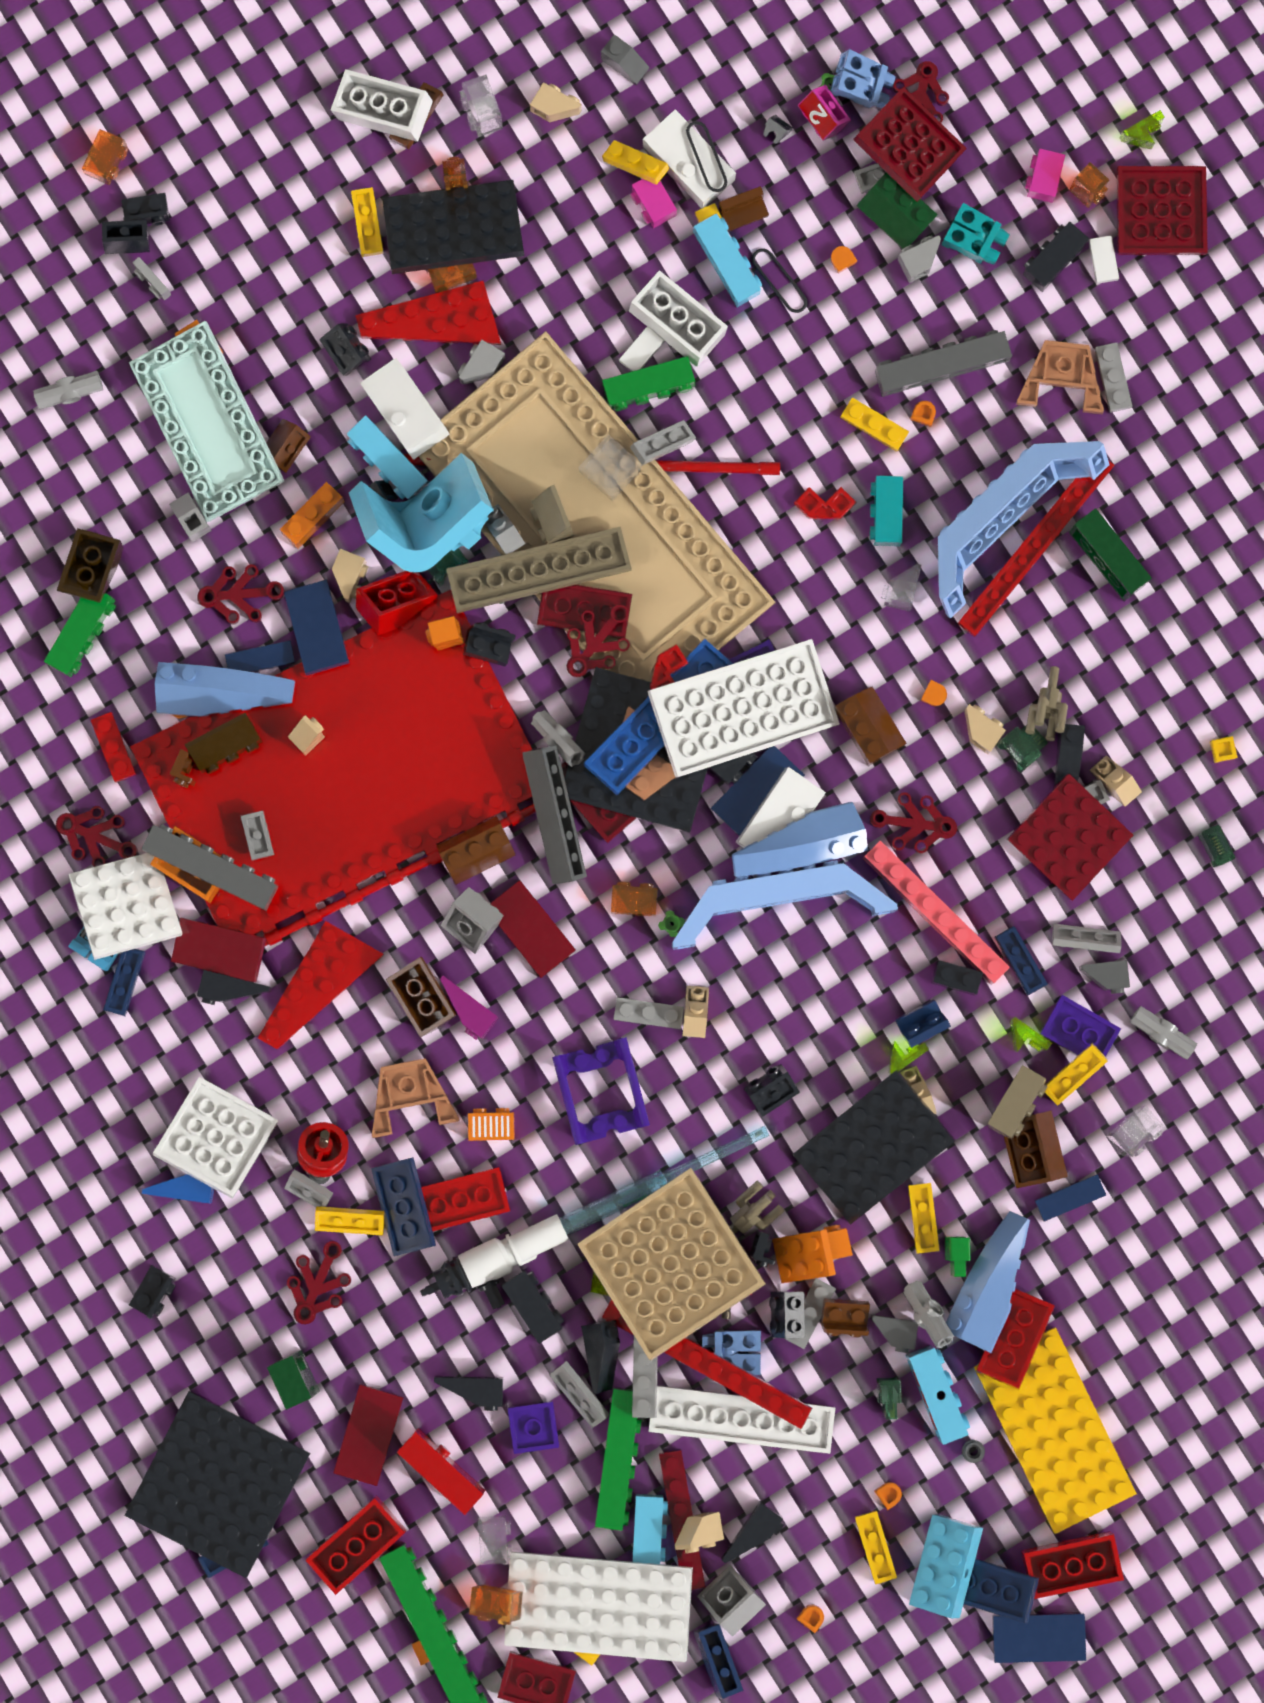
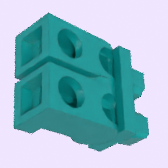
M963 203L941 246L948 249L952 248L980 264L982 261L994 265L1000 252L990 247L992 242L1004 247L1010 234L1000 228L1001 223L995 222L990 217Z

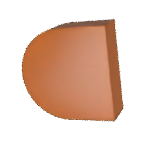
M839 246L831 254V263L838 274L857 263L856 257L848 247Z
M929 401L918 402L914 407L910 420L931 427L936 414L935 406Z
M930 680L920 701L934 707L940 706L947 698V691L943 685Z
M886 1482L874 1490L887 1510L895 1506L902 1497L900 1487L893 1482Z
M811 1604L804 1607L796 1619L816 1633L824 1621V1613L819 1606Z

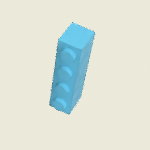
M716 213L695 225L693 233L736 307H739L760 295L762 283L757 275H752L749 269L751 265L745 255L742 257L738 251L740 246L734 236L730 237L727 232L729 227L723 217L719 218Z
M366 415L347 433L350 437L348 443L356 451L360 448L366 454L363 456V459L371 467L376 465L381 470L378 473L379 476L386 483L391 481L396 486L394 491L402 500L405 497L408 500L412 499L429 483Z
M636 1494L633 1562L650 1564L665 1562V1548H661V1538L666 1539L667 1525L662 1524L663 1515H667L668 1501H663V1495Z

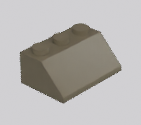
M1022 1065L987 1123L988 1128L1011 1140L1014 1135L1018 1137L1025 1126L1022 1124L1025 1116L1030 1117L1036 1107L1033 1102L1037 1096L1041 1098L1048 1087L1045 1085L1046 1078Z

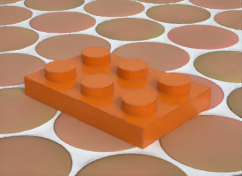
M827 1229L772 1239L781 1284L836 1275Z

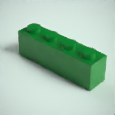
M686 356L602 380V385L608 405L611 409H615V411H621L628 408L627 405L634 403L636 405H643L648 403L649 399L655 397L664 399L671 396L670 393L689 392L692 390V387H695V378L689 358Z
M105 593L101 603L80 598L44 662L70 678L73 674L76 675L82 666L80 661L84 654L88 655L93 647L91 642L95 635L99 636L104 628L103 621L106 616H111L116 605L114 604L115 600L113 597Z

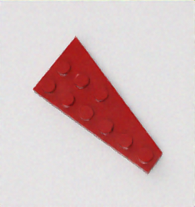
M484 280L355 315L362 339H403V341L423 340L424 342H464L479 344L483 340L488 344L501 345Z
M325 921L258 1039L278 1050L385 954Z

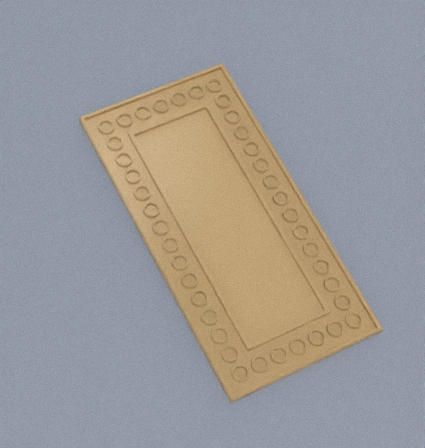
M546 331L440 419L450 435L418 456L435 477L460 453L469 458L476 467L492 507L497 504L500 505L525 542L523 546L514 552L548 544L547 541H542L538 529L542 528L540 521H534L530 508L534 507L532 501L552 485L556 487L574 534L571 538L621 527L632 571L576 584L633 594L626 633L630 647L624 652L613 650L593 653L589 660L603 659L606 655H612L615 658L616 665L614 668L606 669L604 667L601 669L651 682L656 658L662 652L677 644L686 658L704 639L719 651L775 604L773 598L656 460L643 466L630 448L633 443L639 440ZM484 524L481 529V532L487 537V539L492 543V545L497 549V551L501 555H505L504 551L501 549V547L499 546V544L497 543V541L495 540L487 526ZM542 593L535 594L541 602ZM571 631L570 637L577 638L578 632ZM580 632L581 636L578 639L579 647L584 651L587 647L585 632ZM607 636L603 642L617 641L619 638ZM624 640L620 641L619 647L622 649L626 648L627 642ZM607 658L605 660V664L607 666H611L613 664V660L611 658Z

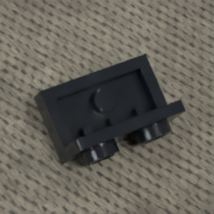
M771 1291V1298L769 1300L771 1309V1337L785 1339L804 1338V1292Z

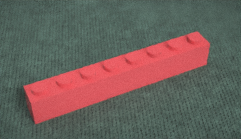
M881 841L863 857V860L977 971L983 972L982 976L991 985L1010 968Z

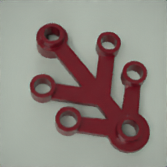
M924 61L918 65L915 74L906 79H897L894 82L893 90L896 93L901 90L896 87L898 83L903 84L906 89L919 82L918 89L910 94L933 116H938L940 118L939 122L942 124L943 115L936 111L926 93L927 86L929 85L936 96L935 101L939 106H945L948 103L949 94L941 89L936 80L938 76L937 66L930 61ZM929 69L931 74L926 75L923 70ZM943 95L946 97V101L942 102L938 97Z
M250 564L246 566L245 572L229 591H220L227 581H232L237 576L236 570L231 566H227L212 586H204L199 590L197 599L201 606L205 608L214 607L226 617L228 623L235 625L240 621V615L237 611L230 610L221 602L223 600H230L244 611L252 622L257 623L262 619L261 611L253 608L243 599L269 597L272 600H279L284 596L285 590L282 584L277 581L270 582L264 588L243 589L251 579L256 578L259 574L258 568ZM250 568H255L256 572L254 575L248 574ZM233 570V576L227 577L226 571ZM274 588L280 589L278 595L272 594ZM207 594L213 595V599L211 601L205 600V596ZM253 612L259 613L257 619L251 618ZM231 614L237 615V619L235 621L229 620V616Z
M622 604L614 605L610 611L611 617L596 636H594L593 627L594 613L591 610H584L582 612L581 619L584 622L587 647L581 654L578 641L581 636L580 630L576 627L570 628L567 632V637L570 640L572 657L568 659L566 664L570 675L582 677L587 673L588 669H595V667L614 668L616 660L612 655H606L603 659L589 660V658L596 652L613 650L624 652L629 649L630 643L627 638L603 642L617 623H622L628 618L629 612L626 606ZM622 609L624 614L621 617H617L615 611ZM585 613H591L592 619L586 621L583 616ZM573 630L577 631V638H571L570 632ZM622 640L627 642V647L624 649L619 647V642ZM607 658H611L613 660V664L611 666H607L605 664V660ZM575 662H580L582 664L581 669L576 670L574 669L573 664Z
M906 792L898 796L897 802L900 806H904L913 819L889 816L883 810H876L870 816V824L874 828H883L885 825L911 828L901 837L893 839L892 847L896 851L904 849L910 840L924 830L934 832L924 840H918L914 844V850L919 854L925 853L928 847L939 838L949 839L957 832L955 820L951 817H943L934 806L933 798L928 795L920 799V806L923 809H927L934 821L925 820L911 802L910 794ZM904 795L908 797V803L905 804L900 801V797ZM923 799H929L931 802L930 806H924ZM882 815L883 822H876L875 816ZM945 823L950 826L948 832L942 829V825ZM896 840H901L903 842V846L901 848H897L895 846ZM918 843H923L925 845V849L923 851L917 849Z
M94 806L90 811L77 816L71 813H64L56 820L58 832L67 836L72 849L71 855L77 861L85 859L86 851L80 847L76 833L84 836L93 859V867H96L95 862L97 859H102L103 865L107 864L105 858L101 857L97 843L118 851L123 859L137 856L138 849L131 842L120 843L100 834L113 828H123L125 819L120 815H115L110 820L90 828L80 825L91 819L101 820L105 812L100 806ZM96 809L101 810V815L99 817L94 816V811ZM120 818L122 820L121 825L115 826L114 820ZM67 820L71 821V827L68 829L64 827V823ZM128 847H131L133 849V853L127 856L125 854V850ZM77 850H81L83 853L80 858L75 857Z
M330 1241L324 1245L323 1253L325 1257L315 1279L309 1266L310 1258L306 1255H300L296 1259V1265L301 1269L309 1290L305 1301L300 1289V1278L297 1276L288 1278L287 1286L291 1289L297 1304L294 1309V1318L300 1324H310L315 1320L317 1313L331 1307L338 1308L342 1304V1297L338 1294L331 1295L329 1300L314 1304L318 1295L338 1287H347L351 1284L352 1278L347 1273H342L338 1278L324 1283L333 1260L342 1253V1247L337 1241ZM330 1246H336V1254L329 1252ZM302 1257L307 1260L305 1266L299 1264V1259ZM342 1276L348 1277L349 1282L347 1284L341 1283L340 1279ZM293 1278L298 1281L296 1287L290 1285V1280ZM333 1297L339 1298L338 1305L331 1303ZM302 1309L309 1310L308 1317L302 1316Z

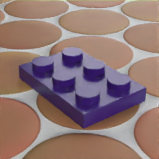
M1061 995L1039 1034L1076 1056L1093 1043L1106 1057L1121 1028L1068 997Z

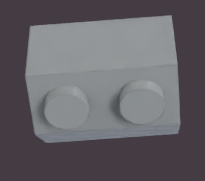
M468 887L452 903L441 926L476 954L497 928L504 915L496 907L484 900L479 893Z
M731 1565L697 1596L716 1621L732 1636L766 1605L755 1590Z

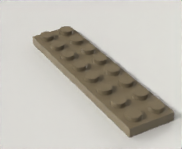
M621 527L446 570L456 611L461 613L632 571Z

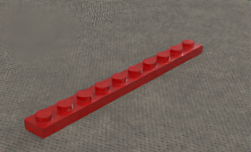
M1108 460L1109 466L1094 480L1090 477L1074 479L957 623L973 637H976L1115 466Z
M611 1299L602 1318L607 1321L616 1320L619 1328L633 1335ZM687 1337L664 1352L800 1429L805 1425L813 1409Z

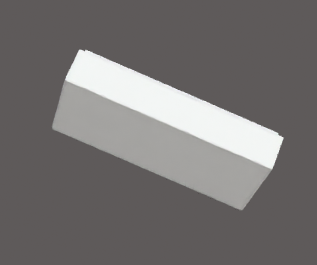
M1112 236L1089 239L1096 284L1119 280Z
M647 326L622 355L619 362L631 372L642 369L664 343V339Z

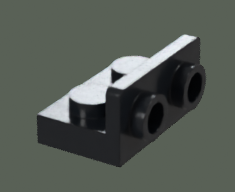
M166 193L121 200L124 213L123 221L147 220V224L154 226L163 225L165 221H170Z
M348 323L337 324L319 339L343 376H347L362 363L371 360L368 348L359 341L356 336V330Z
M474 623L467 630L463 655L505 667L508 664L511 643L515 640L516 635L511 634L506 629H494L485 623Z
M782 1064L770 1068L765 1075L753 1079L744 1088L762 1117L800 1093Z
M758 1230L756 1231L749 1257L754 1259L753 1263L768 1268L769 1264L775 1265L776 1262L771 1258L763 1256L764 1252H769L772 1240L769 1239V1234Z
M151 1265L129 1306L147 1315L146 1317L149 1319L154 1318V1316L158 1317L165 1306L162 1304L166 1295L170 1297L176 1287L174 1284L176 1278Z

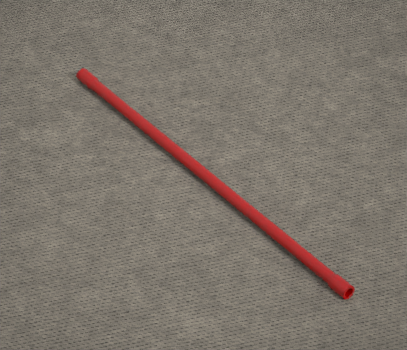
M403 454L413 465L426 466L419 457L413 460L410 454ZM656 460L665 472L743 473L780 476V462Z

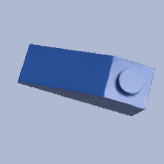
M188 1174L142 1189V1194L202 1203H212L214 1188Z

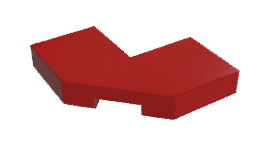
M809 487L794 502V505L809 519H841L857 502L842 487L826 502Z
M677 644L657 656L650 685L651 690L675 683L671 674L688 665V661Z

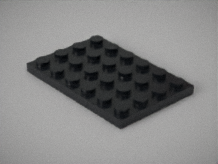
M514 180L382 198L392 274L524 256Z
M896 1070L800 1147L793 1155L851 1225L954 1143L955 1139L902 1074Z

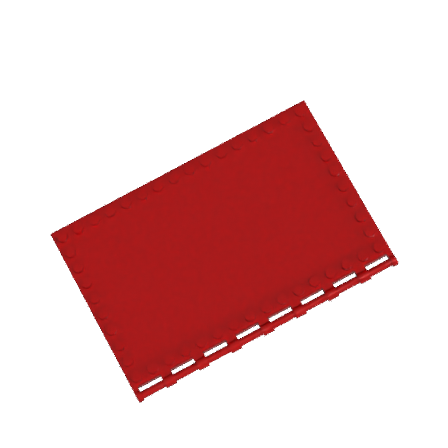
M451 589L438 595L435 600L395 630L377 635L370 628L344 641L349 659L348 664L306 676L303 663L301 662L275 675L276 677L295 681L292 703L269 707H251V709L243 711L238 709L220 714V712L212 713L203 717L191 716L130 746L169 828L173 829L176 826L200 843L214 849V852L217 854H225L233 858V864L239 867L245 864L255 869L253 874L260 877L266 874L274 878V884L279 886L267 911L219 889L211 903L206 901L217 926L252 935L263 931L264 938H266L265 946H272L282 941L283 937L309 924L312 926L321 922L324 917L348 905L353 906L363 901L364 897L390 884L393 886L403 881L404 877L429 865L434 866L442 862L443 860L436 847L437 844L467 831L504 811L508 817L499 820L503 829L510 825L515 826L525 821L524 818L536 813L534 804L522 810L518 807V804L532 798L522 754L532 750L489 662L463 655L467 630L471 625L464 612L457 613ZM454 616L459 622L464 644L437 650L434 645L431 646V643L428 642L426 630L429 629L428 623ZM243 713L249 716L262 740V743L258 744V749L250 753L245 751L239 754V759L229 764L224 762L218 765L219 769L210 774H207V772L202 773L194 762L191 772L185 774V776L192 778L196 782L194 787L189 785L188 788H185L173 781L174 778L170 775V772L180 749L188 752L185 746L186 743ZM305 715L309 719L314 717L324 729L322 734L325 736L306 756L288 738ZM264 811L274 855L252 860L241 816ZM425 851L427 857L400 870L398 869L397 864ZM385 871L386 877L360 890L358 889L356 884ZM342 891L345 892L346 897L318 910L316 904ZM304 911L305 917L279 930L277 929L276 924Z

